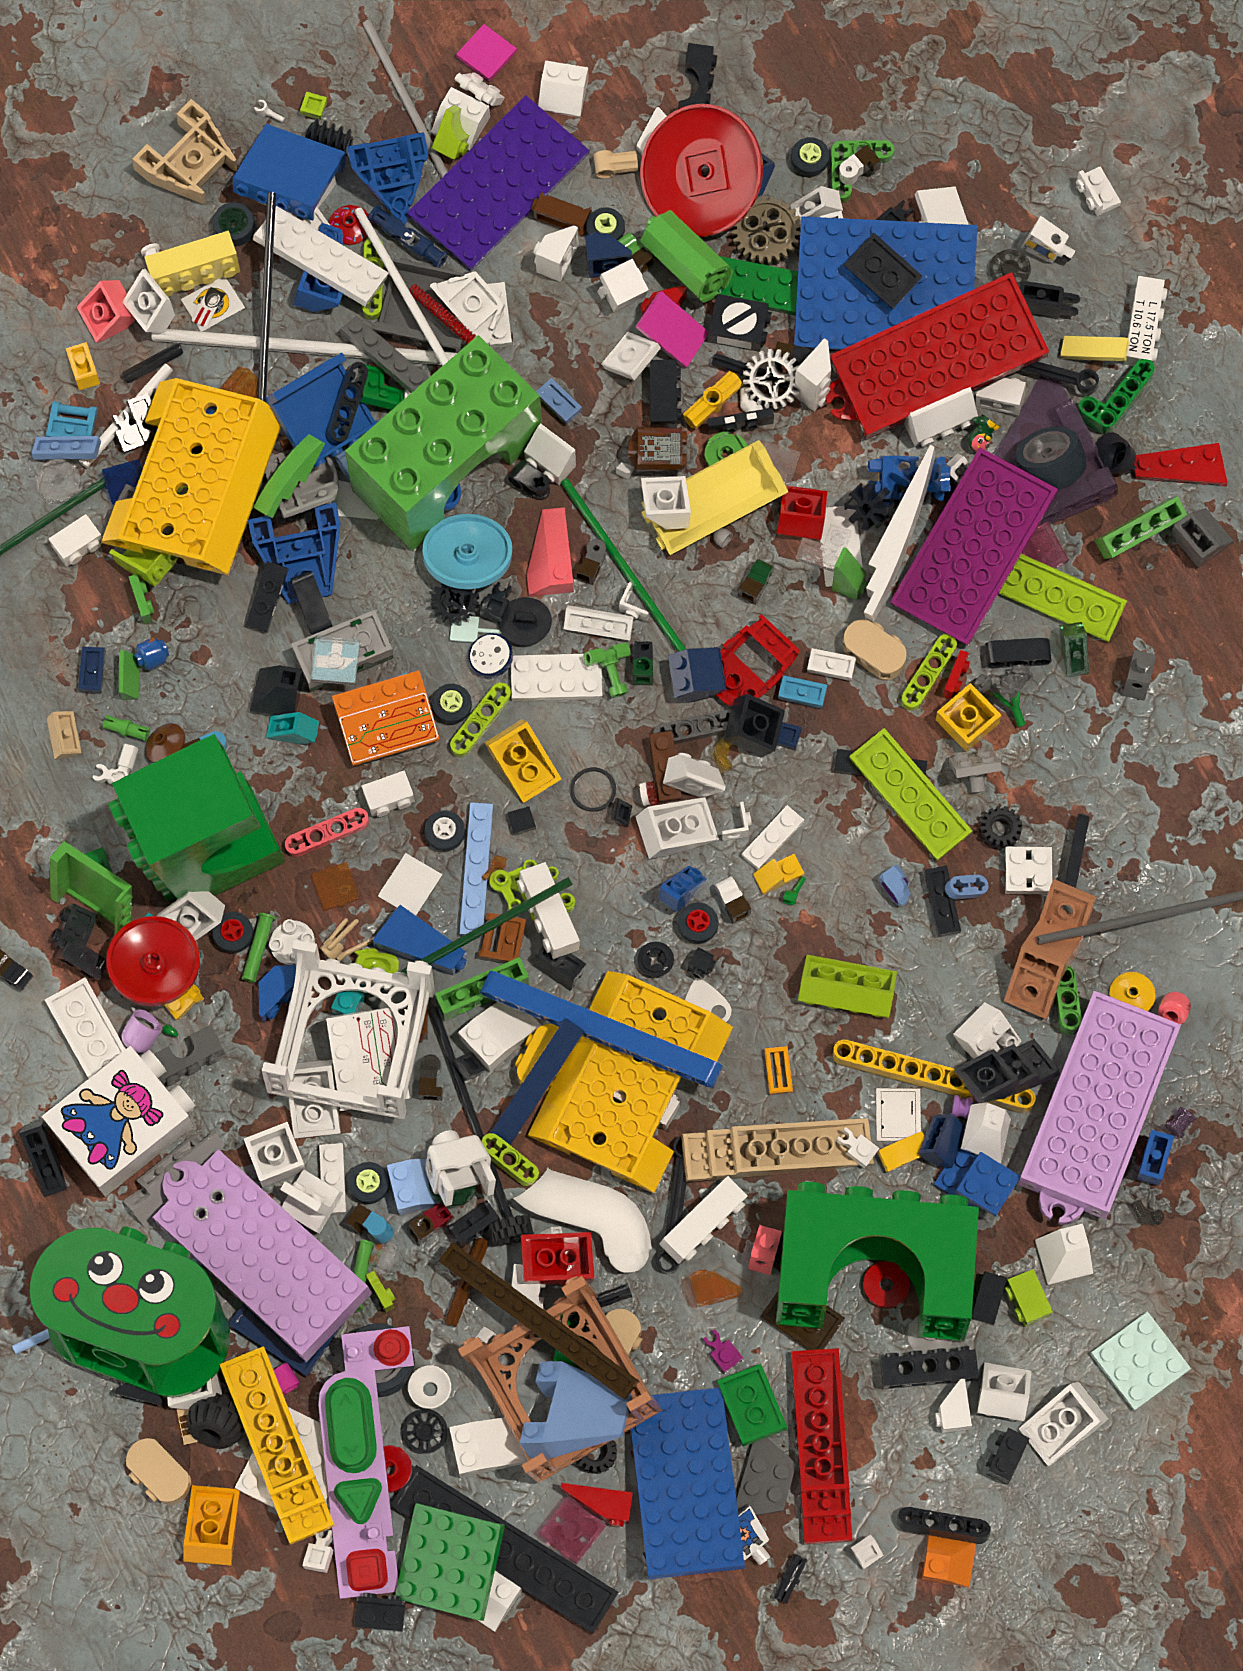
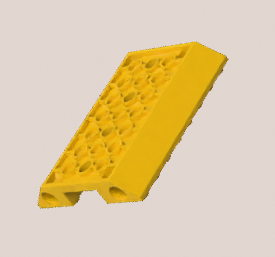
M178 378L161 381L158 384L145 420L147 424L158 426L135 493L133 498L116 501L102 543L143 554L146 549L177 556L183 558L186 565L229 576L281 426L269 404L260 399ZM216 406L217 411L214 414H206L208 407ZM195 446L203 447L200 454L195 455L191 451ZM181 486L189 488L188 492L184 495L177 494V490ZM167 526L174 527V531L170 535L162 534L163 529Z
M607 971L589 1008L593 1012L716 1062L733 1030L731 1025L706 1009L630 975ZM658 1009L666 1012V1017L661 1021L653 1017V1013ZM582 1036L558 1072L528 1136L568 1155L571 1153L611 1170L612 1175L654 1194L674 1151L653 1138L682 1077L647 1062H637L630 1055ZM615 1093H625L627 1096L626 1100L623 1103H616L613 1100ZM598 1133L606 1136V1142L602 1145H597L593 1142L594 1136Z

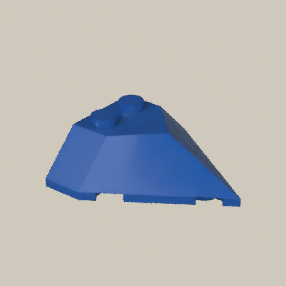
M424 132L384 141L348 146L347 150L352 170L405 226L408 219L406 217L409 207L412 206L422 176L421 170L429 154Z

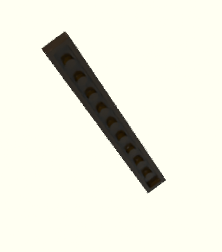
M453 1242L438 1260L442 1265L622 1399L626 1400L639 1383L638 1379Z

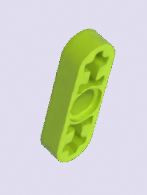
M489 1133L483 1137L481 1142L491 1157L492 1162L523 1186H530L536 1181L539 1171L532 1162L498 1135ZM494 1141V1148L488 1149V1143ZM502 1147L504 1150L501 1152L499 1157H497L496 1154L498 1153V1151H500ZM505 1154L513 1155L515 1164H505L503 1156ZM521 1162L522 1165L516 1172L514 1169H516L518 1164ZM530 1170L532 1172L531 1177L524 1178L523 1171Z

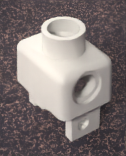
M449 1130L440 1133L433 1139L432 1145L428 1148L425 1170L434 1194H440L445 1206L452 1205L454 1190L482 1184L487 1196L494 1195L496 1179L490 1169L491 1157L478 1136L471 1135L460 1138L456 1131Z

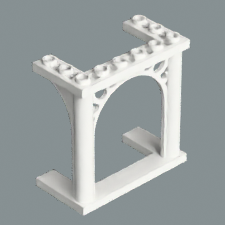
M294 940L292 951L296 964L295 983L275 1064L264 1062L262 1068L267 1093L405 1119V1099L428 1000L429 997L433 998L435 990L432 966H429L424 961L408 962L407 974L402 972L392 974L376 967L372 968V970L366 969L356 963L345 965L340 964L335 959L320 960L318 946L312 940ZM320 977H327L331 981L332 986L329 990H324L319 986L318 980ZM336 979H338L341 982L345 981V984L337 985ZM360 984H364L366 987L362 988ZM312 988H314L315 991L319 993V996L317 998H312L314 994ZM381 988H384V990L390 989L388 994L380 992ZM350 990L370 993L381 999L395 1016L398 1026L397 1044L387 1086L379 1085L378 1098L293 1082L307 1021L316 1006L333 994ZM405 992L407 996L403 1002L398 1004L391 1002V998L395 993ZM404 1009L405 1015L399 1014L398 1010Z

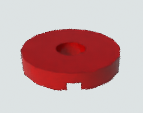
M883 1261L876 1263L864 1275L863 1291L869 1302L876 1307L884 1309L893 1308L903 1303L909 1293V1277L894 1262ZM888 1279L892 1282L893 1288L885 1291L881 1289L880 1282Z

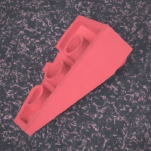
M565 507L542 510L527 571L529 597L574 592Z

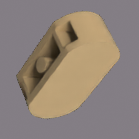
M867 619L854 621L847 627L843 640V650L846 655L856 657L855 662L881 680H891L901 674L905 666L906 649L897 636H890L884 632V628L880 624L872 623Z
M615 1309L608 1312L606 1317L628 1356H630L633 1350L637 1352L643 1341L640 1338L641 1326L638 1318L632 1312L625 1309ZM591 1343L593 1347L599 1350L593 1343Z
M142 1439L130 1447L126 1456V1465L131 1471L128 1476L137 1485L142 1482L148 1488L145 1493L154 1502L158 1499L162 1504L173 1505L187 1497L191 1488L190 1476L155 1439Z

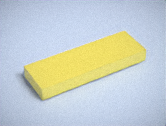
M1064 336L1060 356L1062 359L1126 361L1130 341L1128 338Z

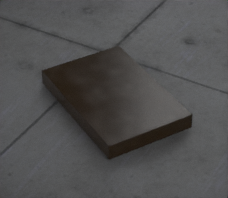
M778 1291L760 1316L761 1319L807 1350L825 1349L845 1320V1317L827 1306L823 1329L777 1325Z

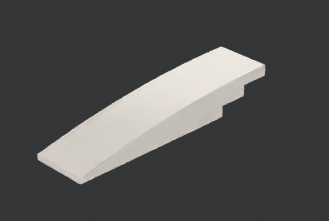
M932 445L929 446L869 562V570L873 576L866 589L867 595L871 599L864 611L865 619L872 623L875 622L889 594L914 532L935 460V448Z

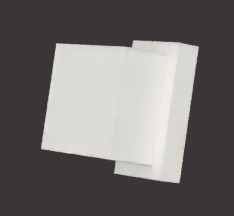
M631 259L601 274L600 280L604 286L599 288L598 294L601 300L607 298L613 312H616L644 298L649 289L642 278L639 268Z

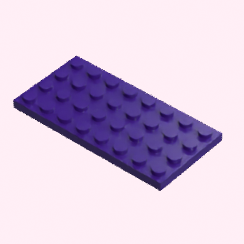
M525 95L407 212V216L467 269L472 271L532 211L531 208L535 198L539 199L541 192H544V196L549 195L589 155L590 150Z

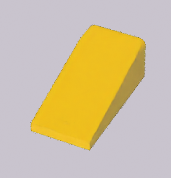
M87 342L66 348L79 390L99 385L100 381Z

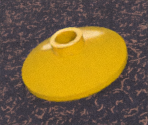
M1126 972L1119 975L1112 982L1109 990V997L1145 1011H1149L1152 1008L1156 996L1152 982L1145 975L1138 972ZM1135 989L1137 991V995H1131L1129 993V990Z

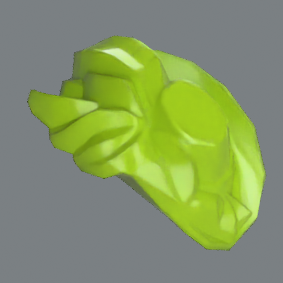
M364 948L354 952L358 955L355 963L363 968L371 970L374 967L381 968L385 972L392 974L399 969V961L392 954L380 953L375 948Z

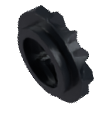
M649 942L638 953V966L644 975L651 976L652 978L663 977L673 967L674 954L670 947L662 942ZM662 953L660 957L662 965L656 963L651 966L652 959L650 956L657 957V955Z

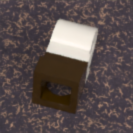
M866 145L841 163L839 179L843 184L852 185L860 175L869 169L873 173L878 171L881 166V160Z
M732 877L715 884L717 894L732 924L751 915V907L748 901L745 900L742 892L739 891Z

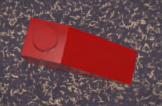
M561 1483L562 1492L604 1521H608L610 1526L623 1527L624 1524H629L633 1492Z

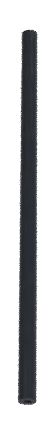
M274 192L267 193L257 399L266 402L265 397L267 393L276 193Z
M437 1006L431 1007L428 1010L473 1134L482 1140L484 1134L464 1079L453 1063L456 1057ZM491 1161L490 1169L496 1179L494 1192L503 1217L507 1219L508 1217H513L494 1162Z

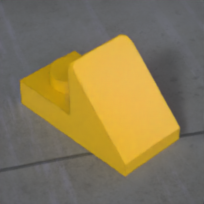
M792 854L777 862L775 859H772L756 871L753 876L764 895L801 878V876H804V871L795 854Z

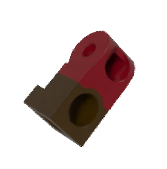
M441 1202L408 1223L407 1230L420 1247L428 1238L446 1227L454 1217L444 1203Z

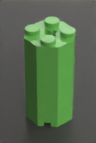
M671 210L657 217L653 216L647 221V228L640 239V243L703 303L716 298L717 294H720L717 290L721 286L725 289L729 285L734 271Z

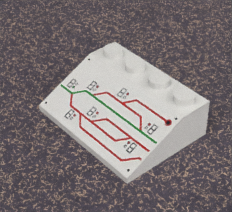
M388 1007L327 1017L337 1090L378 1098L379 1085L387 1086L398 1038V1026L391 1009ZM409 1089L407 1090L406 1099L410 1098ZM340 1107V1111L350 1110L348 1108Z

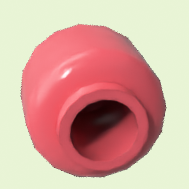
M1169 992L1163 997L1158 1014L1160 1017L1183 1024L1188 1018L1191 1003L1184 994Z

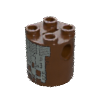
M637 427L628 440V458L636 471L662 472L674 470L682 472V468H686L687 454L682 453V445H687V431H682V427Z

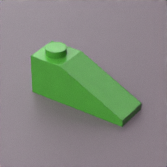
M843 547L834 566L832 590L857 600L859 593L864 594L868 582L865 581L866 572L848 548Z

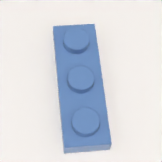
M99 436L36 437L31 454L34 460L97 459L101 440Z

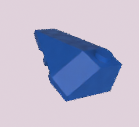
M321 222L319 231L343 245L342 229ZM304 271L293 305L313 312L339 307L343 293Z

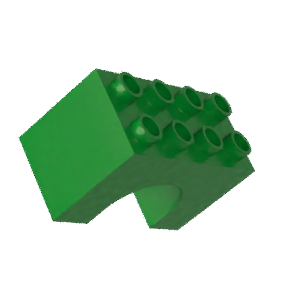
M215 734L112 783L118 798L108 802V805L118 826L124 828L130 840L133 839V841L127 843L131 857L138 869L142 868L147 879L152 880L157 891L161 890L167 902L175 898L179 899L187 892L209 891L213 896H216L286 862L250 783L241 771L235 772L224 746Z
M798 1183L797 1190H788L776 1324L823 1329L828 1287L833 1278L842 1269L853 1263L864 1260H878L898 1264L899 1268L908 1275L914 1285L919 1301L917 1338H936L938 1340L964 1342L972 1319L979 1207L968 1206V1198L960 1195L940 1196L939 1203L920 1202L921 1194L908 1190L894 1191L892 1199L874 1198L873 1190L863 1186L846 1187L845 1195L826 1193V1186L821 1183Z

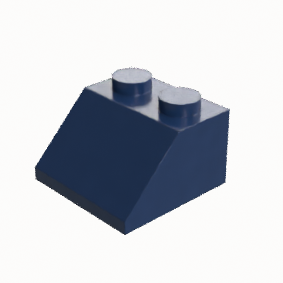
M594 232L585 236V255L589 278L600 277L602 273L631 260L632 250L607 233Z
M719 647L685 649L668 655L674 698L691 703L727 691Z

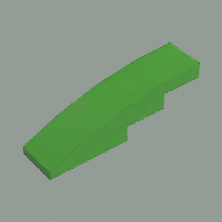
M308 434L277 468L261 492L254 508L273 518L282 499L289 500L298 482H306L325 443Z

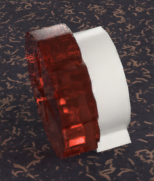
M654 782L640 783L643 805H658V796Z

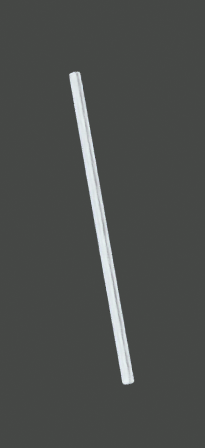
M175 329L151 333L153 341L260 350L259 336ZM269 337V351L329 356L343 353L345 357L370 359L353 344ZM395 348L410 362L441 365L434 351ZM445 352L449 360L457 354Z

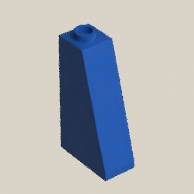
M402 905L398 906L372 940L375 948L413 962L419 961L452 942ZM459 948L429 966L454 976L457 970L461 972L468 962L466 960L467 952Z

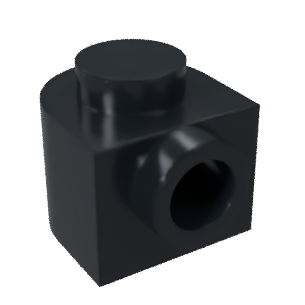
M698 947L689 963L687 971L691 972L690 974L693 977L703 980L707 972L712 973L717 961L713 960L715 955Z

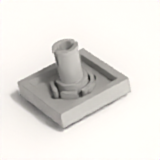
M988 748L979 749L977 753L970 754L958 752L954 756L948 757L949 766L956 778L970 776L972 792L985 790L983 774L1002 771L999 758L993 750Z

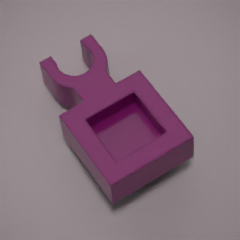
M714 1329L712 1333L716 1336V1340L710 1342L704 1337L703 1341L707 1346L714 1349L710 1356L725 1374L741 1362L743 1357L729 1339L722 1343L719 1333Z

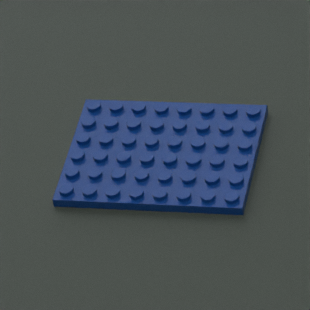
M801 216L794 345L815 349L825 338L828 340L829 350L840 351L974 290L978 225ZM873 232L923 276L894 310L888 307L844 267V264Z

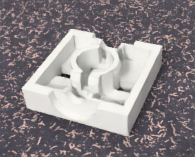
M1006 847L1005 894H1048L1052 883V847ZM1026 853L1031 854V860H1026ZM1026 883H1032V888H1026Z

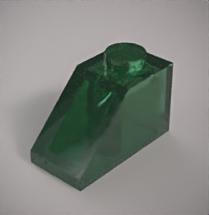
M1082 622L1059 625L1061 650L1067 677L1090 674L1087 633Z

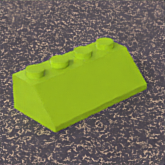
M807 955L798 1001L810 1005H824L831 1009L840 1008L853 1013L862 1012L872 1014L875 1017L889 1018L897 971Z

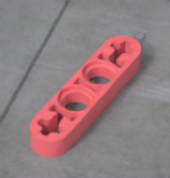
M354 808L292 834L285 840L286 852L292 857H299L359 832L369 824L368 813L362 808ZM359 814L360 817H364L361 824L354 821L355 815ZM347 818L349 822H352L350 823V829H348L347 822L345 821ZM334 823H341L344 829L341 833H334L331 830V826ZM313 832H321L323 834L322 840L319 842L311 841L310 835ZM304 836H306L307 843L309 844V846H307V847H306L305 842H304V840H303V837H304ZM296 841L297 844H302L299 845L298 850L290 848L292 846L291 842Z

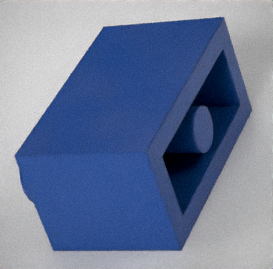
M1156 1130L1150 1131L1137 1180L1157 1186L1160 1185L1174 1136Z

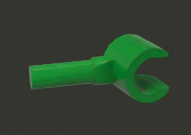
M801 876L793 891H785L783 903L789 905L796 903L799 890L806 880L804 876Z

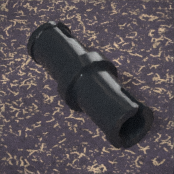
M794 1553L786 1573L783 1572L781 1576L783 1579L774 1595L775 1599L785 1604L788 1603L795 1585H798L800 1582L799 1577L806 1562H808L807 1559Z

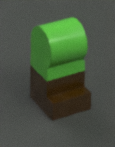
M628 232L617 240L632 250V259L641 274L654 266V256L652 253L639 244L631 233Z

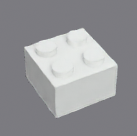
M288 1122L244 1138L262 1187L298 1174L303 1169L306 1170Z

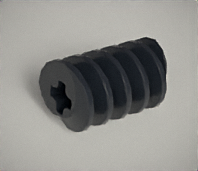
M316 118L308 127L305 138L344 151L347 157L349 155L347 147L353 145L352 130L349 129L345 134L343 133V126L336 131L335 123L330 128H327L328 121L325 120L322 125H319V118Z

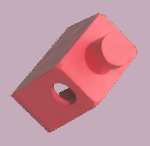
M759 1225L750 1257L749 1270L771 1275L783 1234L782 1231Z

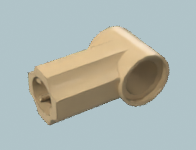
M602 150L594 154L595 171L598 178L606 179L613 177L615 173L638 171L636 151L612 153L609 150Z

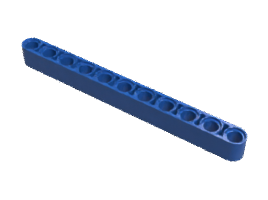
M489 971L480 991L482 995L558 1027L567 1018L585 1031L583 1034L585 1038L709 1088H714L723 1067L720 1063L495 971Z

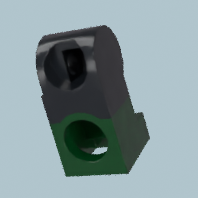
M634 641L633 685H653L652 641Z

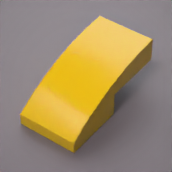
M922 1131L877 1151L887 1173L921 1158L918 1152L925 1138Z

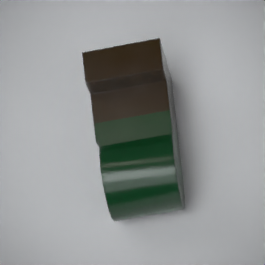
M757 559L745 581L740 585L738 596L756 605L768 584L774 566Z

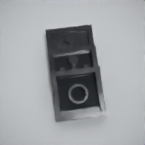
M1035 1039L1018 1048L1015 1044H1012L999 1052L992 1049L954 1069V1073L978 1103L998 1100L1021 1093L1060 1075L1058 1067Z

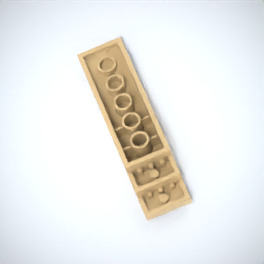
M868 1118L734 1126L731 1129L707 1130L706 1133L682 1134L686 1182L725 1179L727 1176L731 1179L861 1166L846 1155L849 1148L841 1146L835 1140L838 1137L847 1140L846 1134L842 1132L846 1127L853 1133L856 1139L862 1134L871 1141ZM873 1158L868 1163V1165L874 1164Z

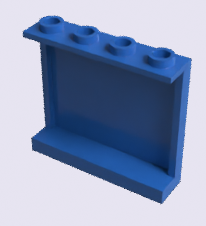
M265 124L233 177V192L262 204H267V193L274 192L276 193L277 207L301 218L313 221L314 210L337 171L342 172L345 168V152Z
M343 353L332 357L265 397L266 402L269 404L293 448L308 434L325 443L314 468L326 462L324 457L330 454L331 457H334L343 451L342 446L348 444L350 447L359 439L360 435L365 434L380 421L375 422L365 403L359 402L348 438L338 444L330 442L327 438V428L346 372L342 365V362L346 361ZM347 387L346 395L353 399L355 397V390ZM341 407L339 413L341 417L347 419L349 411L345 407ZM340 426L338 429L334 430V432L337 433V438L342 436V434L339 433Z

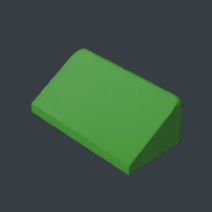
M120 650V697L122 700H137L139 698V666L134 659V654Z

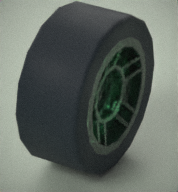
M231 202L218 208L214 214L212 223L215 235L229 231L234 247L244 245L254 235V218L247 206ZM236 222L237 226L231 227L233 223Z

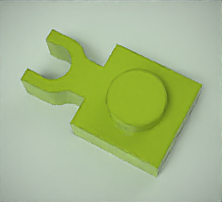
M374 1270L366 1274L385 1312L387 1313L394 1309L392 1302L396 1299L390 1288L384 1289Z

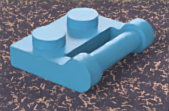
M53 401L46 437L93 436L98 407L90 406V408L63 405L61 402ZM64 413L88 418L87 420L60 417L59 414Z

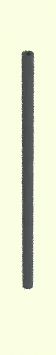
M1243 891L1037 936L1036 940L1038 945L1240 901L1243 900Z

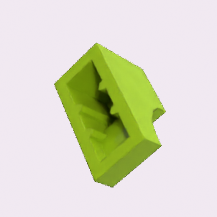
M456 105L445 110L432 149L454 160L467 152L469 147L467 141L470 136L464 132L461 125L460 113L462 108Z

